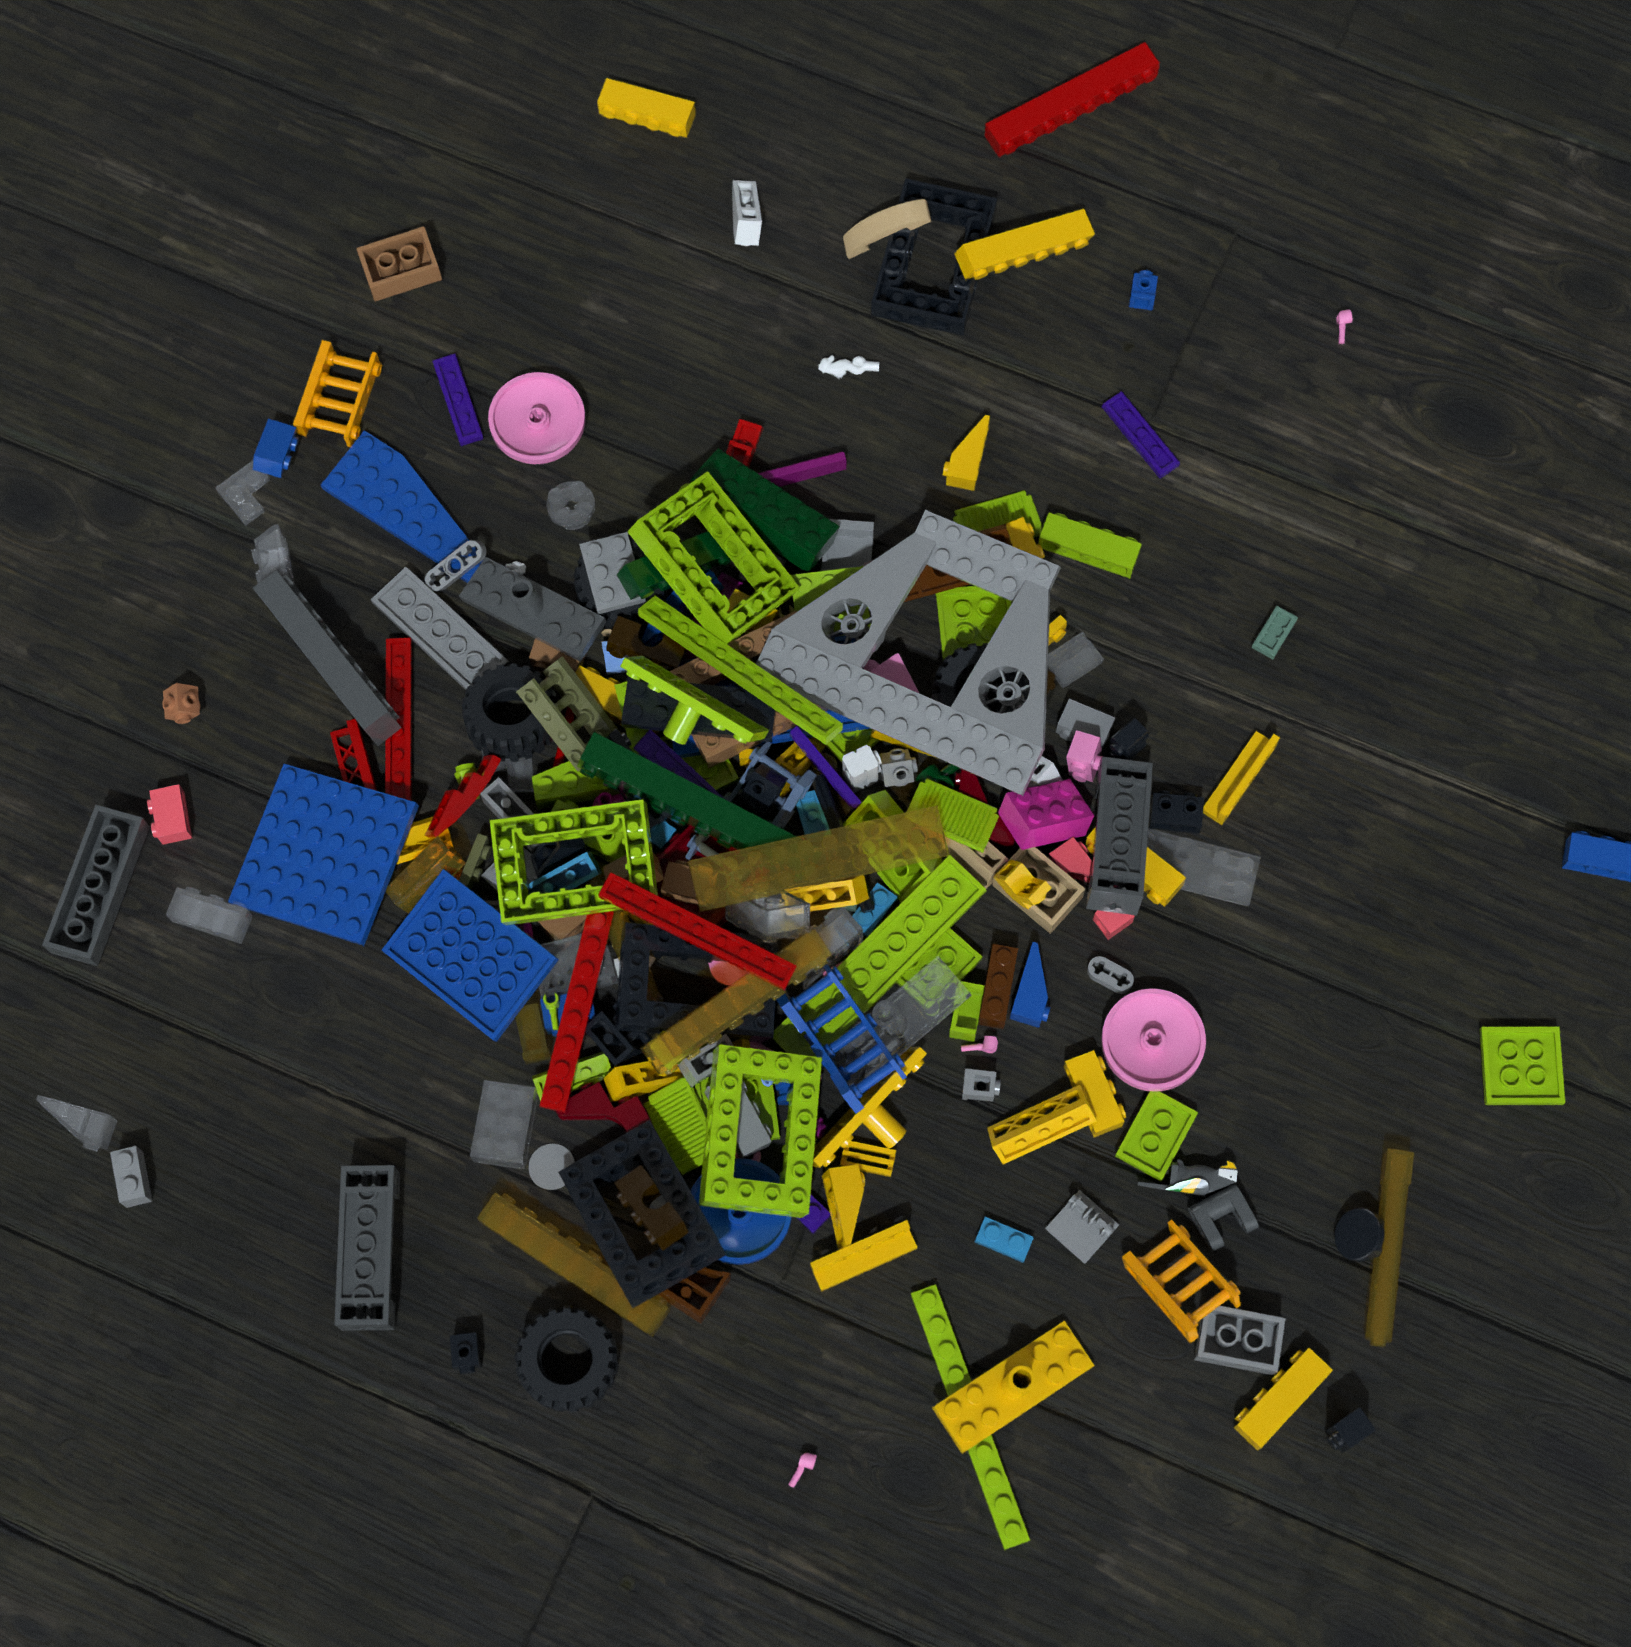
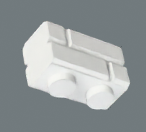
M868 745L856 749V753L852 751L844 755L842 759V774L853 793L864 789L865 785L868 787L877 783L878 773L882 771L879 765L882 762L876 750L872 751Z

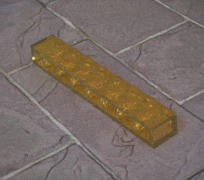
M815 929L808 930L775 953V955L797 965V969L789 984L793 983L794 986L807 978L805 973L812 968L817 971L828 963L826 958L832 955ZM747 973L640 1049L657 1074L665 1072L666 1075H669L680 1067L678 1062L684 1058L691 1060L701 1052L699 1048L708 1042L709 1045L717 1042L723 1037L721 1032L728 1027L730 1030L735 1029L744 1022L742 1017L748 1013L752 1015L758 1013L765 1007L763 1004L769 998H772L773 1001L785 994L786 990L784 991Z
M496 1192L493 1194L477 1217L481 1224L653 1338L670 1312L669 1307L666 1306L667 1300L660 1295H656L637 1307L632 1308L610 1267L601 1263L602 1257L592 1250H589L588 1253L584 1252L579 1248L581 1244L569 1235L566 1239L557 1234L559 1232L557 1227L548 1221L542 1224L536 1220L538 1217L536 1213L527 1207L521 1210L515 1206L517 1201L506 1193H503L502 1196Z

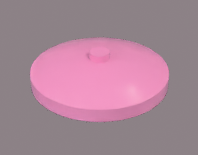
M534 372L515 377L499 389L491 402L488 421L495 443L506 455L527 464H544L560 459L577 445L585 428V410L580 395L569 382L553 374Z
M1143 989L1126 995L1113 1006L1104 1022L1101 1044L1106 1062L1122 1081L1132 1087L1145 1091H1165L1183 1084L1198 1069L1205 1052L1206 1034L1199 1014L1185 999L1175 993L1162 989Z

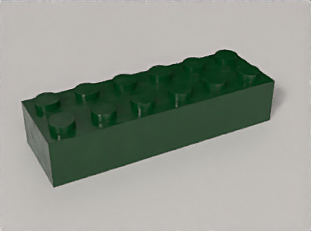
M719 448L692 476L690 483L708 471L768 548L807 573L813 569L834 543L840 528L839 525Z

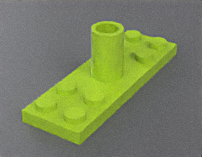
M642 655L625 657L620 666L627 670L626 674L635 680L642 679L648 683L647 686L651 690L658 693L663 691L679 701L663 731V734L674 742L686 744L700 715L712 720L711 724L722 731L727 729L734 733L733 737L745 744L765 739L769 731Z

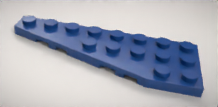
M366 431L362 432L321 484L324 491L437 564L465 542L469 541L404 456ZM471 547L472 552L464 556L466 559L469 556H477L475 553L477 549L475 547ZM458 559L451 561V570L455 573L460 571L461 563ZM481 562L460 577V579L468 583Z

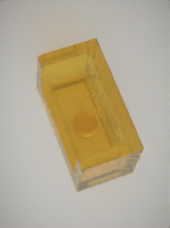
M538 1003L526 1005L515 1018L523 1051L522 1056L527 1065L551 1059L539 1005Z

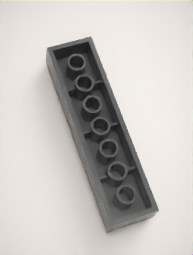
M275 570L253 587L254 591L377 746L401 729V726L396 721L400 718L287 575L282 577Z

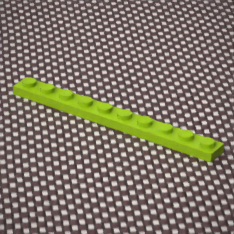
M653 596L638 609L639 617L825 745L843 730V723L657 596Z
M935 1284L911 1293V1297L949 1397L972 1381ZM990 1435L970 1448L968 1453L1002 1546L1006 1550L1028 1542L1030 1539L993 1438Z

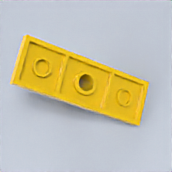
M920 1046L907 1047L899 1056L906 1065L902 1068L906 1076L910 1071L916 1072L924 1064L922 1059L927 1053ZM894 1070L869 1088L863 1094V1097L859 1099L864 1108L858 1113H855L850 1108L814 1146L813 1167L828 1166L836 1157L833 1153L840 1146L844 1148L854 1138L851 1134L862 1123L888 1149L893 1147L905 1135L907 1130L880 1103L893 1090L898 1091L907 1080H902L896 1070Z
M1063 1321L935 1405L932 1409L963 1454L1094 1367V1364L1066 1322ZM1013 1378L1021 1383L1022 1388L1014 1385Z

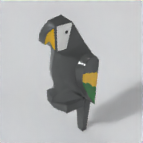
M1177 1160V1162H1172L1169 1185L1138 1182V1186L1203 1196L1235 1183L1238 1170L1236 1165L1230 1161H1226L1227 1165L1214 1170L1204 1165L1185 1166L1182 1161Z

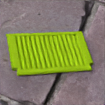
M1025 490L954 511L956 515L953 517L954 522L975 531L1007 524L1021 517H1024L1026 523L1029 522L1032 525L1035 534L1033 538L1040 536L1043 529L1032 496H1026Z
M927 778L925 783L920 782L903 819L983 853L999 816L995 814L998 811L997 808Z
M682 1077L648 1096L649 1102H645L644 1106L654 1129L677 1169L682 1175H685L703 1165L707 1117L694 1088L690 1087L685 1077Z

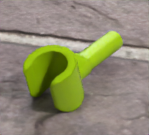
M556 993V999L553 1003L547 1002L546 994L543 996L545 1007L551 1015L553 1031L559 1029L557 1009L560 1006V1001Z

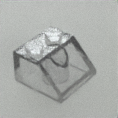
M276 524L254 539L256 549H252L254 563H258L259 571H256L257 583H260L275 570L282 577L287 575L294 583L288 543L279 525Z

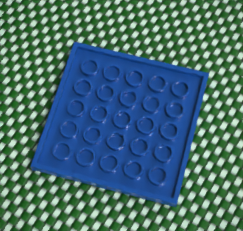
M283 764L228 903L364 946L419 805L413 801Z

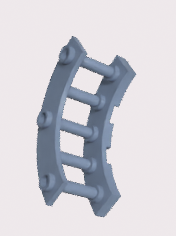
M766 742L761 748L757 746L749 756L751 762L732 793L727 792L723 799L736 805L735 796L741 787L745 788L747 784L745 780L746 775L752 767L756 769L764 762L787 777V783L793 789L788 798L778 797L775 805L778 806L777 810H779V813L772 822L768 821L784 829L795 812L793 810L799 799L803 800L817 775L808 770L802 777L799 775L796 777L766 756L772 744ZM694 834L687 844V847L690 849L685 858L690 860L697 851L702 853L728 872V876L731 878L726 887L735 892L752 872L751 867L757 859L753 858L751 861L745 858L740 865L738 863L733 864L705 844L710 835L704 837Z

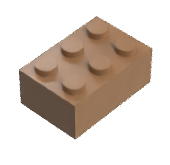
M425 227L356 248L374 301L442 280Z

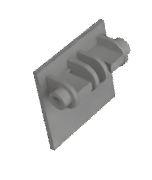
M1079 1190L1045 1229L1085 1264L1116 1230L1119 1224Z

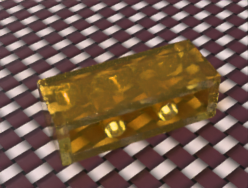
M437 836L387 886L386 893L395 905L409 914L443 869L454 876L466 862L454 847Z

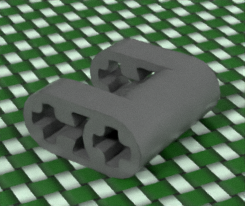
M1235 1184L1188 1207L1191 1219L1211 1252L1224 1246L1223 1239L1213 1221L1232 1212L1246 1234L1259 1227L1253 1212Z

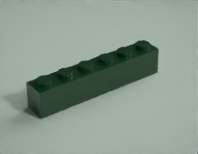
M709 531L680 542L687 552L696 558L695 562L704 573L711 570L713 566L718 565L720 568L732 561ZM647 556L625 564L616 574L630 600L637 597L645 599L652 595L654 590L660 589L664 591L671 587Z

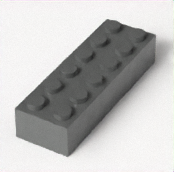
M95 805L42 944L50 953L94 966L99 965L150 828L144 818Z

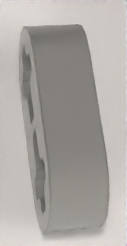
M1101 956L1092 958L1089 962L1087 973L1095 982L1119 994L1127 993L1132 988L1134 978L1129 970ZM1103 964V970L1109 973V975L1104 972H1100L1099 975L1095 974L1093 965ZM1113 975L1117 978L1125 976V982L1128 983V985L1123 984L1121 987L1118 986V980L1111 976Z

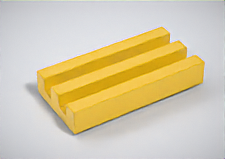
M851 1141L843 1149L840 1167L858 1164L847 1161V1157L888 1165L887 1169L858 1164L860 1171L891 1177L896 1150ZM849 1148L890 1156V1158L885 1159L881 1157L849 1151Z

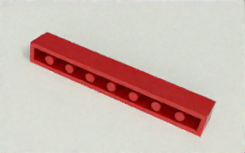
M1144 42L986 123L985 138L998 157L1004 154H1011L1018 147L1034 142L1037 137L1045 133H1052L1057 127L1073 122L1084 113L1093 112L1105 102L1110 103L1117 96L1125 92H1132L1142 83L1153 81L1158 75L1160 63Z

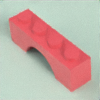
M1072 837L1049 853L1048 858L1069 876L1089 884L1093 862L1087 855L1089 852L1086 846L1081 841L1077 842ZM1097 910L1093 921L1109 940L1132 924L1135 916Z

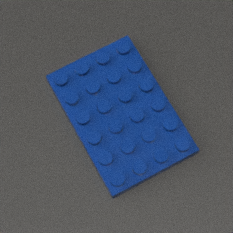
M445 869L440 872L382 949L395 962L496 1042L559 960L515 924L505 925L501 923L499 911Z

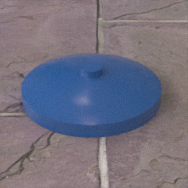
M735 1158L733 1178L780 1183L779 1175L765 1164L751 1159ZM701 1176L691 1189V1193L698 1205ZM699 1206L726 1254L718 1260L729 1264H750L769 1256L784 1241L792 1217Z

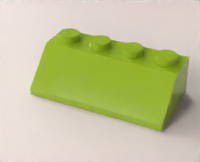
M883 790L868 795L843 825L849 839L902 903L943 860L913 823L903 819L905 813L888 792Z

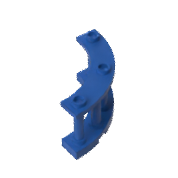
M824 961L821 964L827 972L825 977L795 998L792 996L789 999L784 991L775 998L799 1033L806 1032L804 1037L810 1044V1048L816 1057L822 1058L821 1064L830 1073V1077L853 1111L858 1113L864 1108L859 1100L863 1097L862 1093L894 1070L904 1080L907 1076L902 1068L906 1065L897 1053L892 1055L874 1029L878 1026L870 1013L864 1015L841 983L844 977L837 967L830 968L827 962ZM835 983L845 998L813 1021L808 1020L806 1022L799 1013L802 1009L801 1006ZM851 1006L861 1019V1022L828 1045L826 1043L823 1046L816 1036L819 1032L818 1029ZM868 1030L877 1044L846 1067L841 1066L838 1068L832 1059L836 1056L835 1053ZM884 1053L889 1062L857 1085L852 1084L850 1086L848 1081L851 1079V1075Z

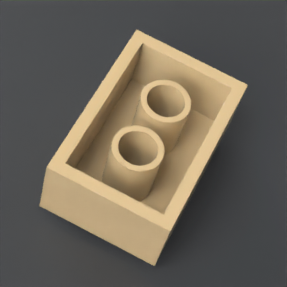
M1033 847L1025 850L1019 848L1010 859L1022 862L1033 877L1045 880L1051 886V889L1046 893V898L1039 904L1026 909L1014 901L994 878L992 886L1051 934L1083 898L1085 888L1037 848Z

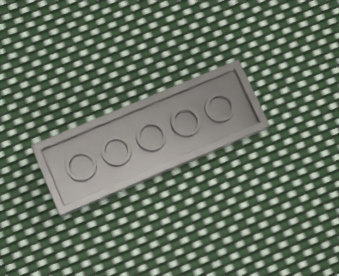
M407 567L399 572L371 599V602L411 638L465 690L468 686H473L472 681L478 675L480 677L483 676V671L489 668L491 671L497 669V665L504 664V667L509 665L508 660Z

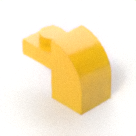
M1011 859L993 876L1002 889L1014 901L1026 909L1042 902L1046 898V893L1051 889V886L1045 880L1033 877L1022 862Z

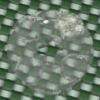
M581 481L561 483L548 493V515L553 523L564 526V529L574 530L582 528L588 524L593 512H595L596 504L593 493ZM567 502H577V504L574 505L575 509L570 510L569 507L565 508Z

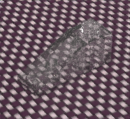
M37 1096L36 1100L75 1138L83 1143L82 1147L92 1151H98V1148L108 1149L117 1120L112 1115L44 1096Z

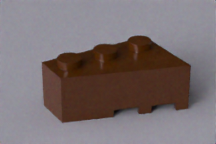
M704 1267L659 1293L657 1296L701 1324L729 1283L730 1273Z

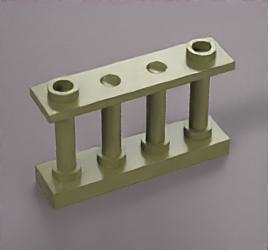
M561 657L542 671L546 679L538 684L533 678L516 692L578 772L581 769L577 767V764L588 742L584 744L576 731L584 726L591 736L595 732L606 738L618 728L566 660ZM552 686L562 697L555 704L545 693ZM567 706L577 717L570 724L560 713Z

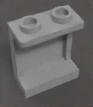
M830 519L839 525L840 528L833 545L822 557L821 571L863 566L865 562L871 561L874 522Z

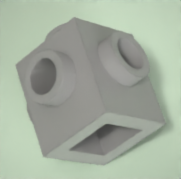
M898 748L879 754L882 762L880 764L881 776L885 787L894 785L900 787L914 782L913 773L918 772L915 757L911 758L908 749Z

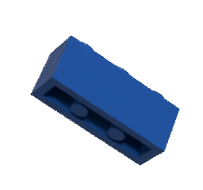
M1583 831L1571 833L1566 839L1562 868L1631 882V841L1623 843L1615 841L1614 838L1608 836L1592 837L1589 833Z

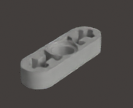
M478 540L465 542L426 574L425 584L432 591L445 590L485 558V545ZM471 547H477L478 550L475 552L477 556H469L467 559L464 557L472 552ZM453 559H458L461 563V569L457 573L453 572L450 567ZM444 573L448 575L439 580L440 584H434L435 576H441Z

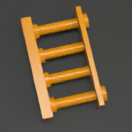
M322 340L293 426L296 427L297 435L307 437L309 429L314 427L344 434L343 437L347 447L353 445L354 440H357L360 436V423L375 378L380 376L382 370V363H380L376 352H372L369 362L337 355L332 343ZM336 364L365 371L362 383L329 376L330 367ZM329 385L358 392L355 404L322 397L323 387ZM322 406L351 413L348 424L343 425L315 418L316 408Z
M1170 1220L1168 1222L1171 1233L1170 1237L1143 1257L1138 1256L1136 1258L1129 1251L1122 1256V1260L1126 1270L1183 1336L1192 1343L1199 1337L1196 1327L1198 1322L1228 1299L1236 1308L1241 1306L1239 1299L1240 1291L1231 1280L1227 1282L1190 1241L1189 1238L1191 1237L1188 1231L1182 1225L1177 1226L1173 1220ZM1178 1243L1188 1253L1158 1276L1156 1274L1152 1276L1147 1271L1151 1263ZM1196 1262L1204 1273L1175 1295L1173 1293L1168 1295L1164 1290L1165 1284ZM1212 1280L1221 1291L1190 1314L1188 1312L1185 1314L1180 1309L1181 1303Z

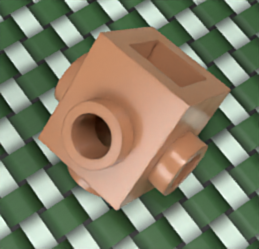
M175 683L164 690L162 706L165 719L175 720L178 724H186L191 719L200 715L201 705L198 687Z

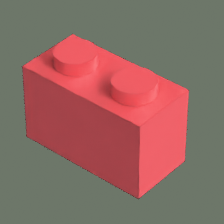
M178 784L150 790L151 799L147 800L149 813L153 814L154 823H151L154 838L157 837L163 845L192 839L185 792Z

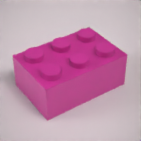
M1071 779L1027 788L1023 796L1013 791L1008 792L998 812L1021 850L1068 840L1072 837L1086 836L1094 818V814Z

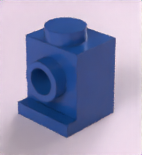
M1148 270L1134 273L1129 307L1153 310L1158 276H1153V273Z

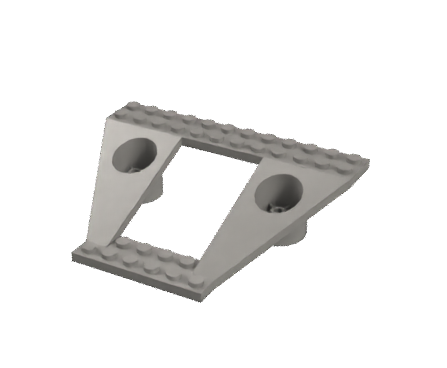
M925 510L915 533L774 627L769 634L756 665L819 706L1023 796L1045 749L1050 591L1061 567ZM926 565L1012 601L1007 613L951 707L863 669L871 655L878 650L884 641L886 630ZM861 605L857 614L851 613L849 607ZM866 607H868L872 617L864 620L862 616ZM846 609L847 616L843 620L837 618ZM835 621L841 623V630L836 632L833 630ZM844 634L846 636L844 643H837L835 637ZM852 639L857 640L854 643H850ZM1016 672L1017 674L1014 681L1011 682L1007 681L1005 673ZM1022 674H1024L1029 680V685L1020 688L1018 682ZM1001 676L1004 683L999 687L993 686V682ZM992 688L997 691V697L988 701L989 690ZM1030 690L1028 698L1025 700L1022 692ZM1009 693H1013V695L1010 698H1007ZM1000 702L1002 704L1000 712H993L990 705ZM1007 707L1013 708L1014 710L1012 712L1005 713Z

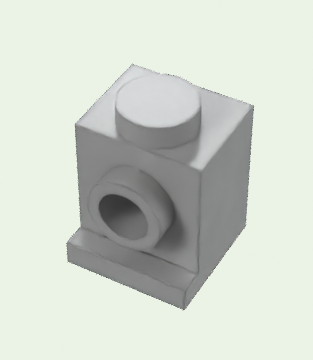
M965 1069L962 1099L993 1102L994 1095L999 1096L1001 1080H996V1072ZM984 1084L986 1086V1090H977V1085Z

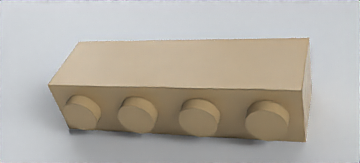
M913 823L948 856L951 855L985 888H988L993 883V876L1009 860L989 841L982 853Z

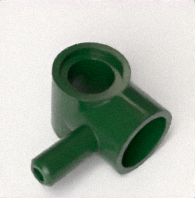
M949 763L939 770L933 764L924 769L917 776L916 781L918 784L920 782L925 783V780L928 778L954 790V784L949 776L957 771L959 767Z

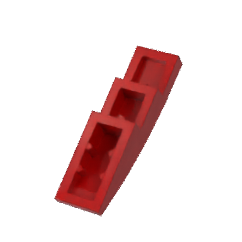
M739 419L734 437L730 440L726 453L749 468L763 427Z
M493 754L484 756L476 773H465L457 790L445 792L425 833L426 837L439 836L475 802L501 761L499 757Z

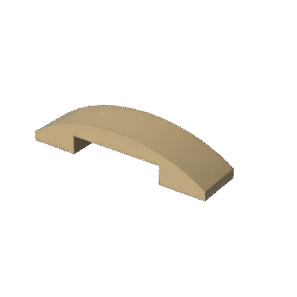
M921 199L898 204L877 212L856 224L843 236L847 257L850 259L870 250L869 244L907 227L911 231L931 222L927 201Z

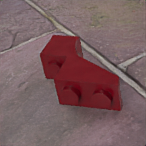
M963 769L961 772H956L955 787H959V792L988 804L976 775ZM995 813L999 818L988 841L995 848L1013 850L1014 837L1000 815Z
M593 1082L588 1083L580 1088V1093L572 1097L570 1095L566 1113L556 1111L561 1120H610L619 1124L626 1133L650 1120L637 1096L623 1098L617 1103L618 1106L614 1108L600 1082L596 1084Z

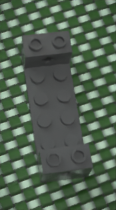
M1102 757L1096 781L1095 798H1098L1093 868L1088 884L1086 909L1129 915L1138 914L1144 894L1153 763Z
M394 1165L341 1166L335 1326L342 1331L395 1330L396 1303L391 1300L394 1199H399L400 1172Z

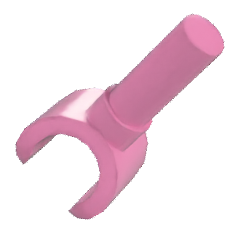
M1351 310L1340 311L1336 317V322L1339 325V344L1345 343V324L1352 323Z
M985 1036L983 1044L961 1045V1051L978 1050L991 1054L997 1050L998 1040L993 1036Z
M804 1453L801 1456L797 1470L788 1485L793 1488L795 1487L804 1468L813 1470L816 1455Z

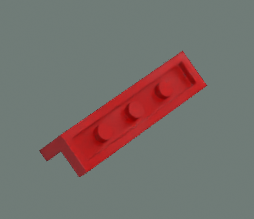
M356 719L346 721L347 728L330 732L342 779L345 782L353 783L355 778L363 781L365 788L377 791L360 726ZM350 734L352 743L347 750L339 746L337 738ZM349 756L357 759L358 766L354 772L346 769L344 765Z

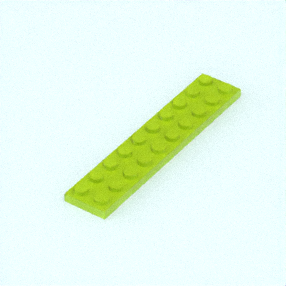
M951 855L837 967L844 977L841 983L864 1014L987 891ZM833 983L803 1004L799 1013L806 1022L808 1020L813 1021L845 997L835 983ZM850 1006L819 1028L816 1036L823 1046L826 1043L829 1045L845 1034L860 1018ZM788 1017L774 1030L772 1039L786 1053L816 1057L810 1048V1044L804 1037L806 1032L804 1031L800 1034Z

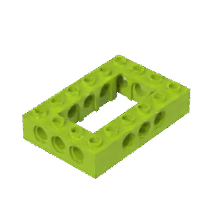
M708 471L641 517L628 530L629 535L702 627L727 645L786 602L800 589ZM694 515L698 517L755 589V592L749 598L743 599L729 613L727 611L729 610L730 603L727 597L721 595L710 581L712 578L709 575L706 576L695 562L696 558L687 552L679 542L680 538L674 532H671Z
M643 799L490 820L501 923L505 925L623 910L599 898L598 894L603 886L594 887L586 885V888L567 890L562 888L559 892L544 894L533 892L529 894L523 846L624 832L622 844L626 848L627 864H625V869L629 873V882L658 896L647 803Z
M719 1044L714 1049L699 1206L803 1218L809 1214L821 1057ZM742 1077L747 1078V1081L759 1079L773 1081L772 1084L780 1082L793 1084L786 1097V1101H789L787 1120L784 1121L786 1138L785 1146L782 1147L784 1161L783 1171L779 1177L780 1183L733 1178Z

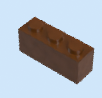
M993 944L978 1025L1004 1029L1018 948Z

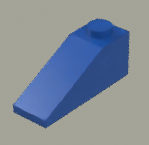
M1032 942L1010 1019L1039 1028L1041 1020L1047 1021L1051 1007L1046 1006L1048 995L1038 943Z

